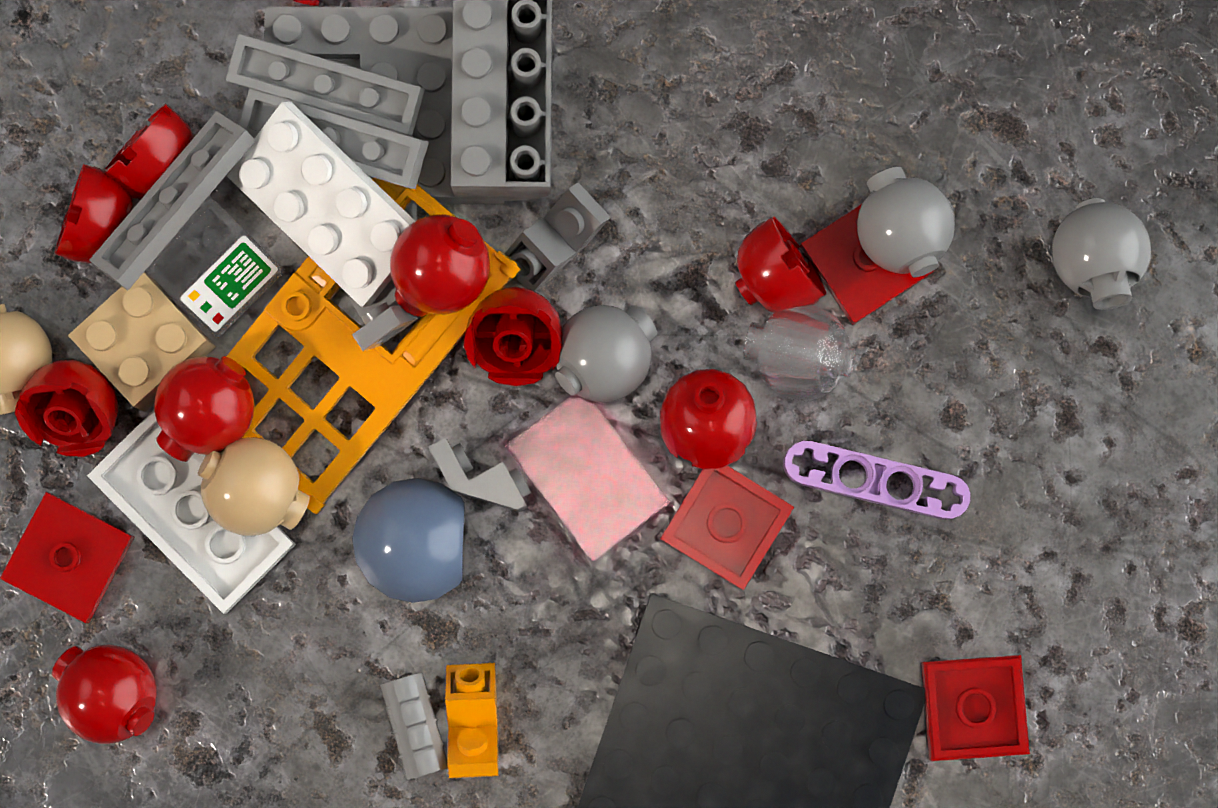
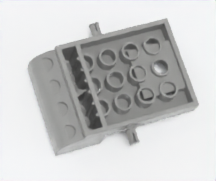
M400 0V4L390 7L265 6L264 41L425 88L413 135L411 136L429 142L417 184L441 204H505V201L538 199L551 194L552 0H453V7H428L420 4V0ZM412 200L404 211L416 221L418 204Z

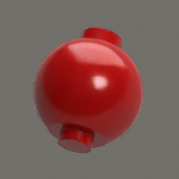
M449 215L426 216L407 226L397 238L390 257L391 277L396 287L395 299L403 310L418 317L425 316L428 313L439 315L451 314L473 303L484 290L490 273L488 249L477 228L467 220Z
M208 356L194 357L184 360L171 368L161 380L155 395V417L162 429L156 437L157 444L173 458L187 462L194 453L208 455L212 451L220 453L231 443L243 438L251 425L254 415V396L250 384L245 378V369L236 361L226 356H222L221 359Z
M99 645L85 651L78 646H74L66 650L54 664L52 677L58 681L56 703L59 714L66 726L80 738L98 744H112L124 741L133 735L139 736L151 725L155 716L153 710L157 697L156 683L147 663L133 651L116 645Z

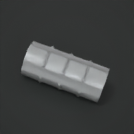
M423 673L381 684L380 687L386 704L384 710L389 715L393 729L391 734L395 737L399 751L398 758L401 759L406 779L410 780L447 769V758L443 747L445 743L442 742L437 726L438 719L435 718L430 701L431 695L428 694Z

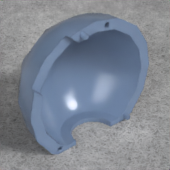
M421 478L392 482L371 495L357 515L352 536L356 564L368 583L389 598L411 603L438 599L457 587L463 579L465 502L458 494L442 483Z

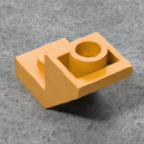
M495 663L446 665L445 703L448 721L447 766L449 778L498 776V716Z

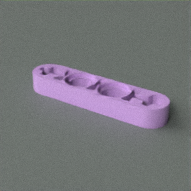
M813 441L798 442L786 452L783 459V468L786 476L798 485L938 519H952L963 514L970 503V491L967 484L954 475ZM804 450H809L812 452V460L823 464L828 463L827 454L836 456L837 459L830 470L831 484L821 481L826 473L824 471L813 469L808 472L807 477L799 475V466L792 464L793 456L800 457ZM856 461L865 468L866 480L862 486L849 488L841 482L839 470L845 462ZM895 472L907 474L913 482V491L907 499L897 500L887 491V480ZM922 477L931 480L926 489L941 491L945 489L947 484L952 485V493L960 497L959 503L950 505L948 510L945 511L941 509L942 501L936 498L925 497V507L917 505L916 502L923 491Z

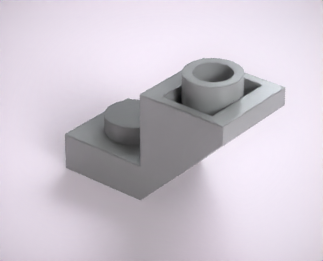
M579 183L568 188L546 216L524 230L504 253L521 268L515 278L525 288L535 292L539 290L575 257L611 218Z
M393 280L388 283L371 306L362 308L350 296L348 297L366 324L352 334L362 351L383 345L417 320V316L407 313L397 303L395 299L396 287Z
M443 438L428 446L450 489L454 493L518 512L528 508L523 497L531 492L518 468L508 471L504 462L469 480L466 473L474 468L460 443L451 447L449 441Z

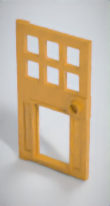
M374 177L372 178L403 210L413 200L429 215L456 217L418 184L416 189H411ZM485 242L490 257V273L485 288L479 297L468 307L460 311L443 315L428 313L420 317L391 352L384 345L362 351L352 336L362 326L331 300L341 287L308 256L226 356L248 370L269 389L255 406L251 425L243 438L256 437L264 439L255 429L281 399L304 419L301 426L282 447L291 458L315 429L340 450L338 455L315 482L297 467L299 473L298 490L310 496L307 509L314 514H318L325 506L327 499L464 336L468 319L480 301L493 292L503 289L509 280L513 279L521 270L515 261L508 258L503 252H497ZM279 326H281L299 341L304 348L283 374L277 378L256 360L255 356ZM316 356L339 376V380L313 409L292 391L290 386ZM352 387L371 403L375 410L349 440L326 420V416L348 389Z

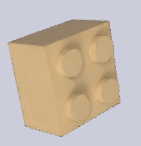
M145 272L128 291L121 286L68 335L129 403L144 412L154 404L157 388L171 368L184 360L207 356L216 348L158 283Z

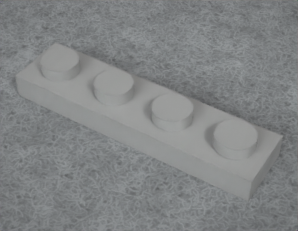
M242 34L237 36L225 80L411 136L413 135L425 88Z
M249 88L239 126L244 128L253 138L257 136L281 102L291 101L368 176L406 188L416 189L429 144L428 141Z
M216 111L89 261L128 291L256 140L244 128Z

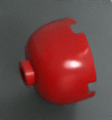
M166 103L160 106L147 119L151 122L149 126L145 125L140 131L137 130L105 168L107 170L104 174L116 181L133 198L141 200L194 138L189 125Z
M83 164L71 196L72 200L68 212L65 214L55 248V255L75 262L92 263L89 261L91 257L132 211V197L116 181L105 175L104 169Z
M776 217L763 221L745 236L738 249L736 263L741 278L735 284L749 305L752 306L759 302L770 312L781 315L795 314L817 303L827 292L811 262L807 263L797 249L800 248L797 241Z
M516 286L503 288L480 301L468 319L464 348L469 362L475 369L476 364H478L483 370L489 372L488 379L499 384L511 386L534 384L543 378V373L550 370L552 366L554 369L559 363L562 346V324L558 312L541 294L531 289Z
M58 360L39 368L23 386L15 407V415L20 428L38 445L41 446L43 440H46L58 446L56 451L58 454L84 457L97 453L104 447L114 430L119 404L113 384L102 372L89 364L76 360Z
M716 369L695 370L680 377L668 389L660 410L661 437L669 452L676 458L679 455L683 459L691 461L692 466L700 469L722 468L738 461L745 454V449L754 439L756 433L755 403L746 385L732 374Z

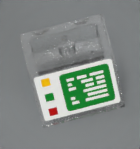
M210 195L145 270L216 339L286 272Z

